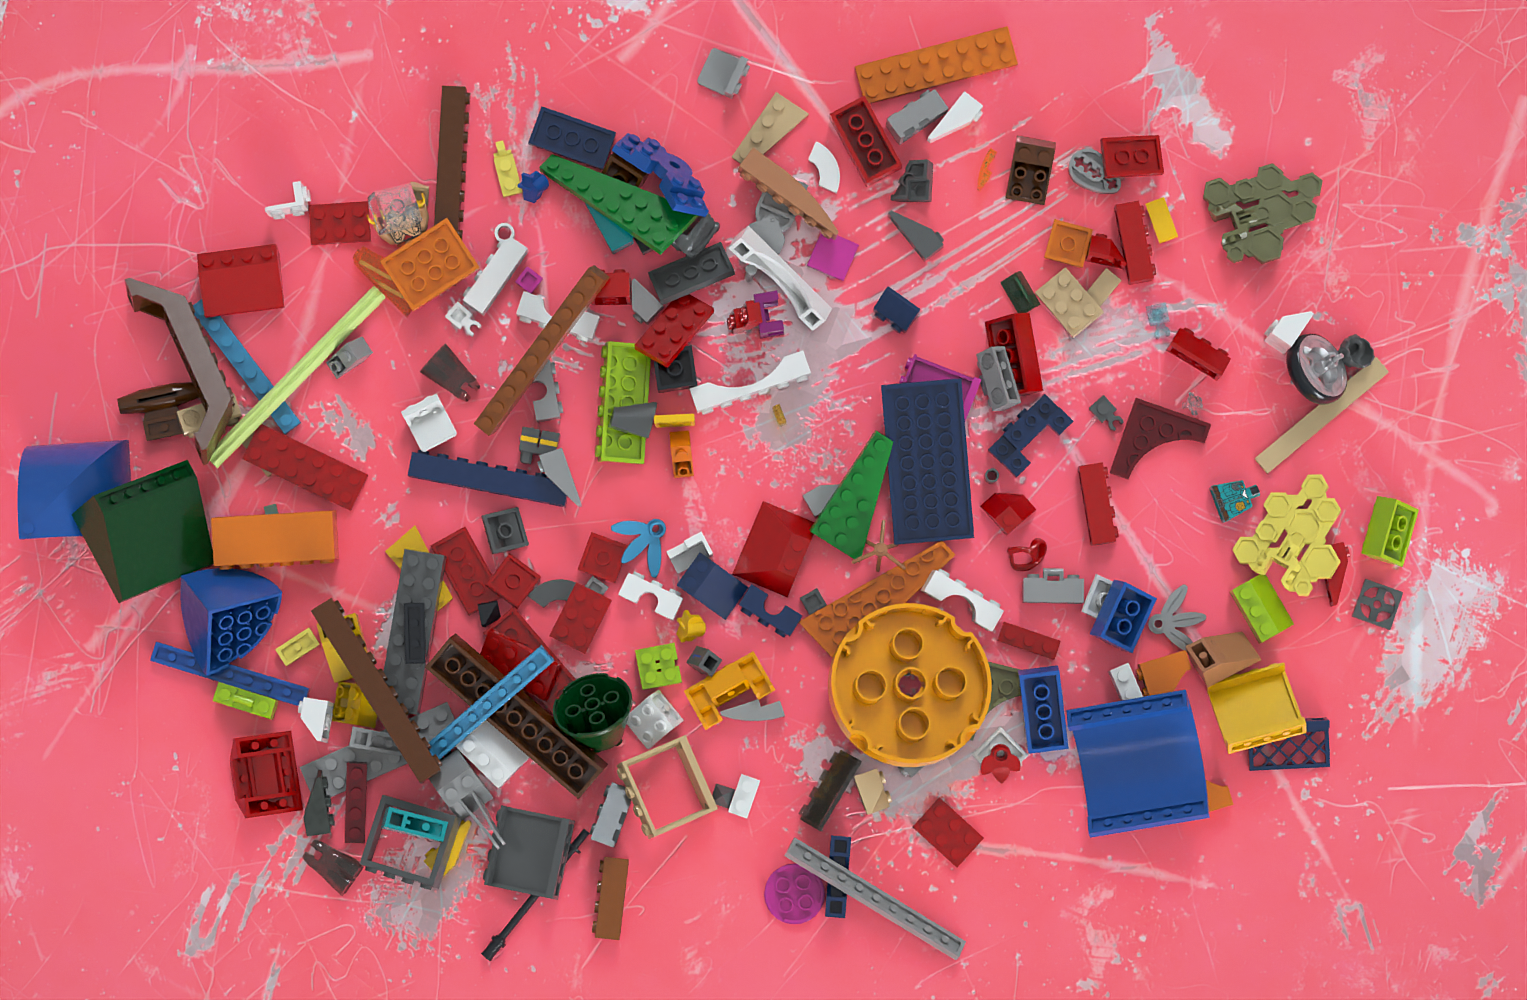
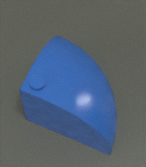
M219 568L181 575L180 600L184 627L192 652L206 676L226 669L230 666L229 663L238 657L242 659L264 638L271 628V621L274 615L278 614L281 604L282 591L277 585L261 575L240 569L219 570Z

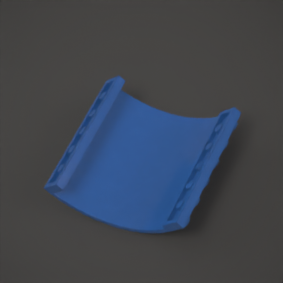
M1186 690L1066 710L1067 726L1069 731H1073L1083 775L1090 838L1210 818L1201 748Z

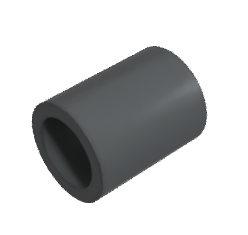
M994 468L988 469L984 475L985 481L989 484H994L999 478V472ZM989 472L995 473L996 479L989 480L987 474Z

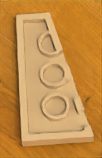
M776 92L732 155V159L741 164L752 148H755L763 155L766 154L770 148L804 120L809 113Z

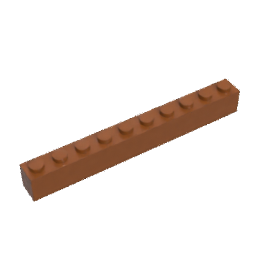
M595 265L586 270L474 422V425L488 436L494 434L609 280L610 277Z

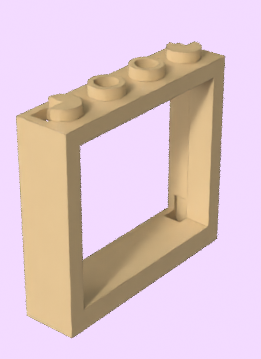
M686 735L616 765L618 777L623 780L626 786L625 793L634 804L633 811L640 818L642 832L645 836H648V839L718 809ZM676 747L702 806V810L655 830L628 767Z

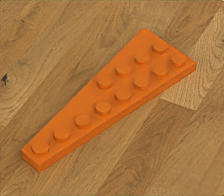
M940 541L904 561L902 564L906 567L905 570L899 566L890 569L802 619L799 624L833 658L840 642L858 621L883 607L906 603L923 587L932 570L938 571L942 569L955 554L943 541Z

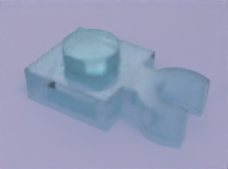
M1166 302L1146 306L1150 327L1156 326L1155 338H1160L1159 331L1161 330L1165 331L1166 337H1169L1170 330L1165 326V323L1170 322Z

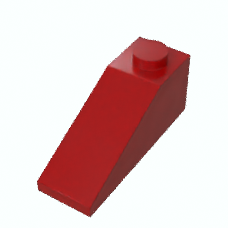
M1344 542L1331 544L1341 563L1331 579H1324L1330 607L1338 605L1348 558L1350 557L1349 548L1344 545Z

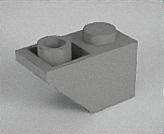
M359 337L346 343L326 364L336 379L363 363L373 352L364 338Z

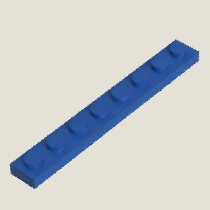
M159 642L155 643L150 658L152 662L299 706L300 701H303L304 697H308L310 688L231 664L226 669L206 676L192 652Z

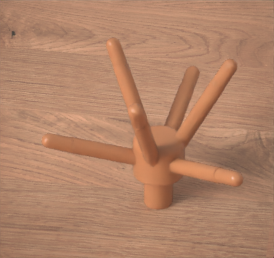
M885 520L881 522L879 543L875 544L866 539V544L873 547L874 551L852 560V564L876 555L878 556L876 572L880 571L883 556L889 558L901 569H906L901 562L887 552L888 549L898 545L894 543L884 544Z

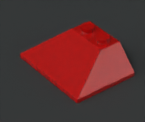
M763 501L732 575L788 598L806 551L814 536L810 532L814 522Z
M284 731L234 738L229 761L235 801L245 819L303 810L292 732Z

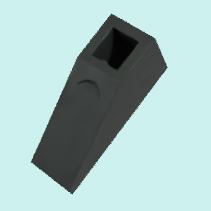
M322 770L317 772L304 812L307 836L331 833L332 826H335L334 815L329 812V807L332 806L331 797L326 794L328 780L327 776L323 777Z

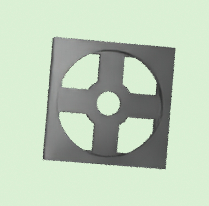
M1364 579L1351 617L1391 630L1403 592ZM1378 588L1375 597L1364 596L1368 589ZM1386 591L1392 594L1395 601L1394 606L1386 604L1383 600ZM1379 601L1381 607L1377 609L1373 606V603ZM1361 603L1369 606L1371 610L1368 618L1361 610ZM1384 611L1390 614L1387 620L1376 621L1379 612Z

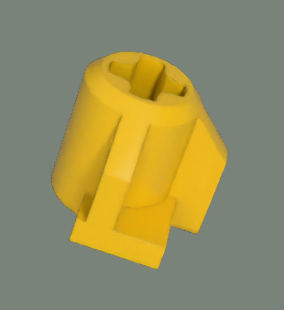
M684 610L682 617L676 619L679 623L676 635L681 642L693 641L697 637H702L706 632V624L699 615H691L688 610Z

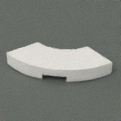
M816 141L808 161L813 163L819 171L820 180L818 186L837 194L840 183V171L837 161L829 149Z

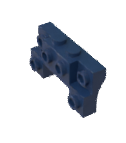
M1046 394L1030 409L1024 408L1017 415L1019 419L1014 424L1010 422L1003 429L1005 433L988 449V452L1015 478L1031 464L1021 451L1047 425L1060 436L1074 422Z

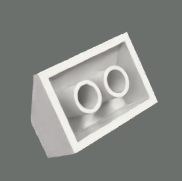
M1309 311L1283 316L1279 321L1275 319L1264 333L1267 336L1264 341L1282 354H1285L1292 347L1314 313Z
M304 697L298 707L301 719L317 741L328 743L335 703Z

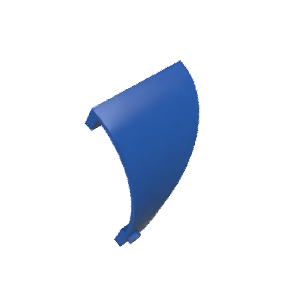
M129 440L26 446L22 452L18 474L17 510L19 539L83 536L71 514L92 496L131 481Z

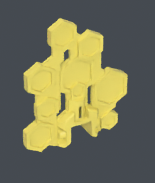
M1322 474L1307 475L1298 495H1287L1286 492H1271L1263 504L1267 515L1259 523L1254 536L1240 537L1232 549L1240 564H1249L1250 568L1258 574L1265 575L1273 561L1286 568L1287 571L1282 577L1281 583L1286 590L1296 592L1298 596H1308L1313 589L1310 582H1316L1318 579H1331L1341 563L1332 546L1325 545V537L1341 513V509L1335 498H1327L1326 491L1329 486ZM1307 500H1312L1308 509H1298L1299 506H1304ZM1286 530L1287 536L1280 547L1269 548L1271 543H1277L1283 531ZM1309 545L1308 549L1306 550V552L1304 553L1303 557L1299 562L1297 557L1301 553L1304 546Z

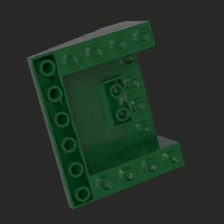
M188 460L96 494L71 514L118 603L181 578V575L197 572L214 564L213 549L197 476Z

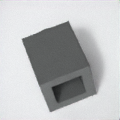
M696 646L686 663L699 673L712 677L722 659L709 649Z

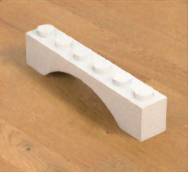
M747 226L734 237L729 249L742 262L754 265L772 278L790 299L798 317L812 331L826 321L832 308L759 235Z
M802 350L785 356L771 374L754 384L743 387H724L707 382L690 388V393L697 413L702 412V415L713 412L715 407L721 406V408H726L733 405V401L740 400V402L751 399V395L758 393L761 396L770 393L771 388L778 387V389L788 387L789 382L795 380L797 383L808 380L807 376L811 375V371Z

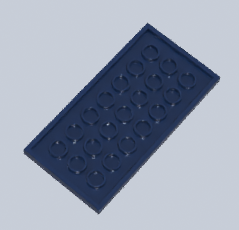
M961 378L881 385L885 436L893 441L888 459L894 544L974 538Z

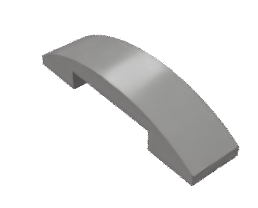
M352 727L350 747L402 756L388 733Z

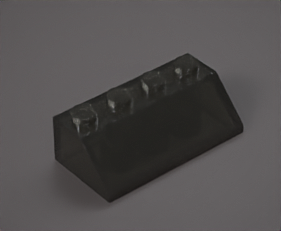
M842 750L839 753L834 752L829 761L832 763L830 769H824L819 778L822 781L818 788L814 786L808 796L812 798L808 805L804 804L798 813L801 815V821L820 832L862 762Z

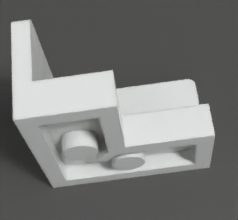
M702 531L684 540V543L666 551L678 574L687 570L699 553H702L707 558L713 556V552Z

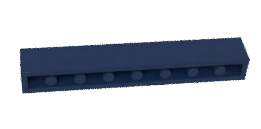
M418 450L417 453L412 452L408 470V477L566 508L568 497L543 473L535 472L534 476L527 474V471L522 469H516L515 472L508 471V467L496 465V468L488 467V463L476 461V464L468 463L469 459L457 457V460L449 459V455L437 453L436 457L429 455L428 451L422 452Z

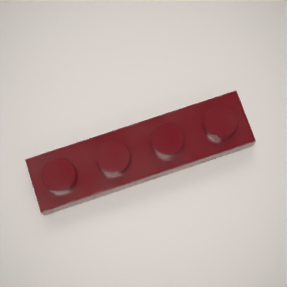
M347 762L344 843H365L367 762Z

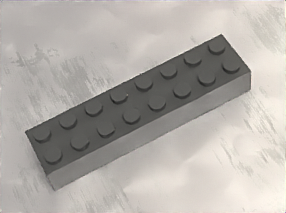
M404 549L383 672L388 679L385 683L388 687L393 686L399 696L396 698L399 705L404 703L410 714L419 715L427 676V669L425 667L429 663L447 556ZM404 603H425L426 663L405 664Z

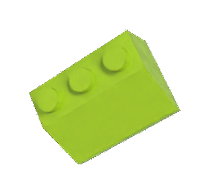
M1377 496L1361 554L1403 567L1419 509L1397 499Z
M1259 574L1229 591L1259 644L1294 625L1266 574Z

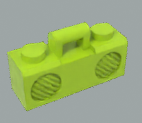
M218 682L213 697L214 702L271 720L274 718L279 703L278 700Z

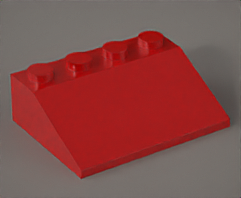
M276 244L197 254L205 318L285 308L280 253Z

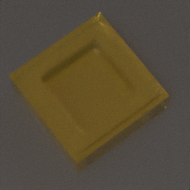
M780 404L773 406L772 410L780 427L787 425Z

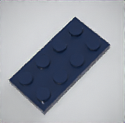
M541 106L528 144L603 170L616 137V132Z

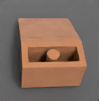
M1243 631L1203 637L1185 646L1190 662L1207 687L1261 661L1260 656Z

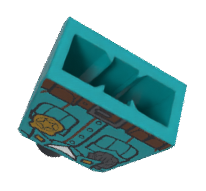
M1243 480L1213 485L1209 488L1222 524L1253 507L1250 499L1260 496L1257 485L1246 488Z

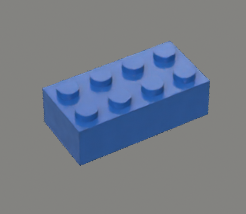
M1058 665L1018 670L1028 754L1069 749Z

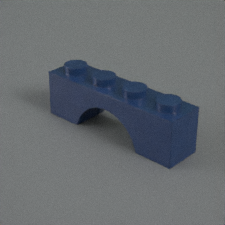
M831 835L829 858L849 870L851 837ZM827 882L825 917L845 918L847 894Z

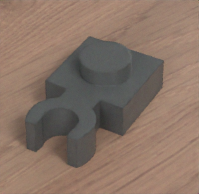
M1104 395L1089 407L1091 413L1101 423L1107 420L1108 427L1112 431L1116 430L1112 424L1113 421L1117 420L1121 425L1124 423L1120 416L1113 414L1117 409Z

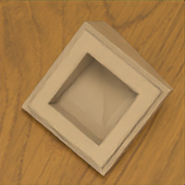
M411 181L408 205L414 204V194L416 200H422L421 193H424L425 204L428 206L429 186Z

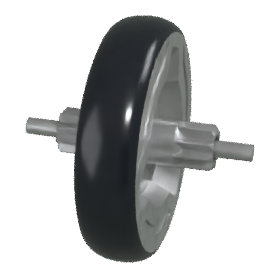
M1310 333L1299 336L1292 347L1287 350L1286 355L1287 369L1291 378L1290 383L1295 385L1297 390L1313 403L1326 405L1337 401L1344 394L1347 386V371L1342 361L1344 355L1342 353L1339 354L1337 349L1320 335Z

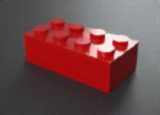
M865 95L829 114L831 123L866 187L902 169V163Z

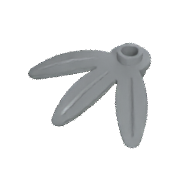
M1186 585L1178 587L1165 602L1161 614L1153 615L1148 622L1151 632L1155 634L1164 633L1172 643L1182 650H1186L1185 646L1193 643V641L1184 633L1175 629V627L1196 625L1206 619L1205 614L1198 612L1172 615L1184 601L1188 590ZM1160 620L1162 626L1160 628L1155 627V621Z

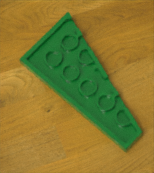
M877 430L874 431L810 528V532L853 559L863 554L893 445L891 439Z

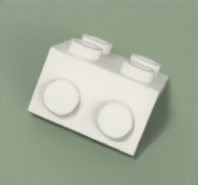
M301 181L293 182L295 202L265 207V212L275 220L283 219L288 214L302 216L305 212L309 211L308 201H311L310 190H307V186H304Z
M437 393L427 396L424 400L415 405H410L401 411L422 452H426L457 435Z

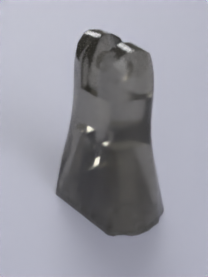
M446 343L420 371L421 374L465 402L471 399L467 392L460 388L465 382L476 392L481 387L477 379Z
M313 840L310 845L318 852H321L322 856L318 860L314 855L305 851L302 856L304 861L335 891L343 896L364 866L360 864L359 860L338 851L326 843Z

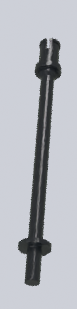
M585 829L580 832L572 844L570 843L567 861L575 852L581 853L578 848L589 835V832ZM530 895L501 933L491 937L492 941L481 952L486 959L491 962L501 947L504 948L506 946L505 939L540 896Z

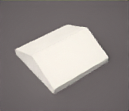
M1095 574L1081 612L1096 619L1113 581Z

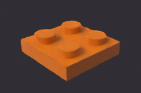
M1054 219L1044 258L1083 268L1093 229Z

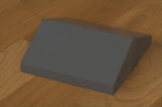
M518 507L481 516L492 554L504 553L529 545Z

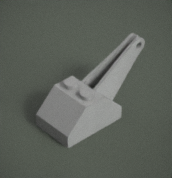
M455 749L441 760V772L429 780L456 817L464 820L470 815L498 850L500 848L498 843L473 814V812L480 808L494 834L505 845V841L485 806V803L490 801L493 795L462 753Z

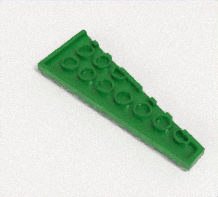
M554 154L539 166L541 173L660 255L698 217V215L673 211L664 197Z

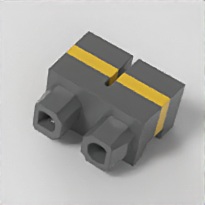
M522 426L519 451L521 452L520 462L531 465L533 455L539 456L556 450L561 437L560 433L544 430L541 433L539 429Z

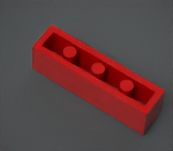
M1139 200L1116 204L1114 212L1123 258L1127 262L1125 269L1128 284L1133 285L1152 281L1154 275H1156V267L1154 263L1151 264L1150 260L1153 252L1151 244H1147L1146 239L1149 236L1147 224L1144 225L1142 217H1145L1144 206H1140Z
M1103 462L1079 466L1078 473L1090 545L1097 546L1115 543L1119 534L1117 526L1113 525L1112 518H1115L1114 506H1110L1109 498H1112L1111 487H1107L1106 479L1109 478L1107 466L1104 467Z

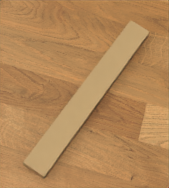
M1375 357L1371 365L1362 368L1347 381L1346 390L1337 401L1326 405L1319 404L1254 458L1255 461L1268 474L1388 374L1389 371Z

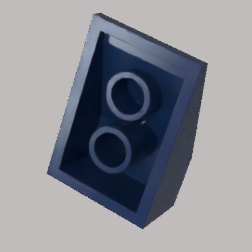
M702 553L697 555L677 583L678 587L725 620L749 588Z

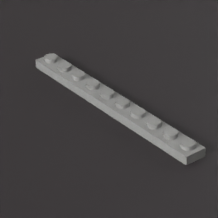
M794 837L784 855L785 857L954 960L959 958L966 941Z

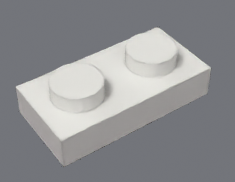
M741 774L728 812L747 818L760 780Z

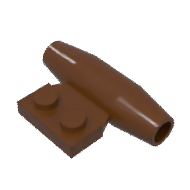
M184 382L141 389L120 397L117 401L120 414L145 413L143 426L146 440L152 441L183 434L176 416V412L179 411L177 406L195 400L199 396L192 382Z

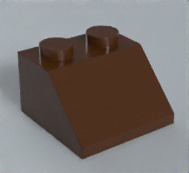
M614 152L610 155L602 171V174L638 188L643 186L649 176V173L643 172Z

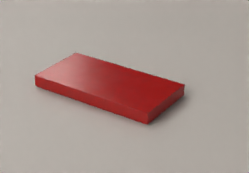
M466 527L430 545L434 554L447 556L444 572L469 616L479 611L478 604L501 599L500 596L485 586L492 577V573Z

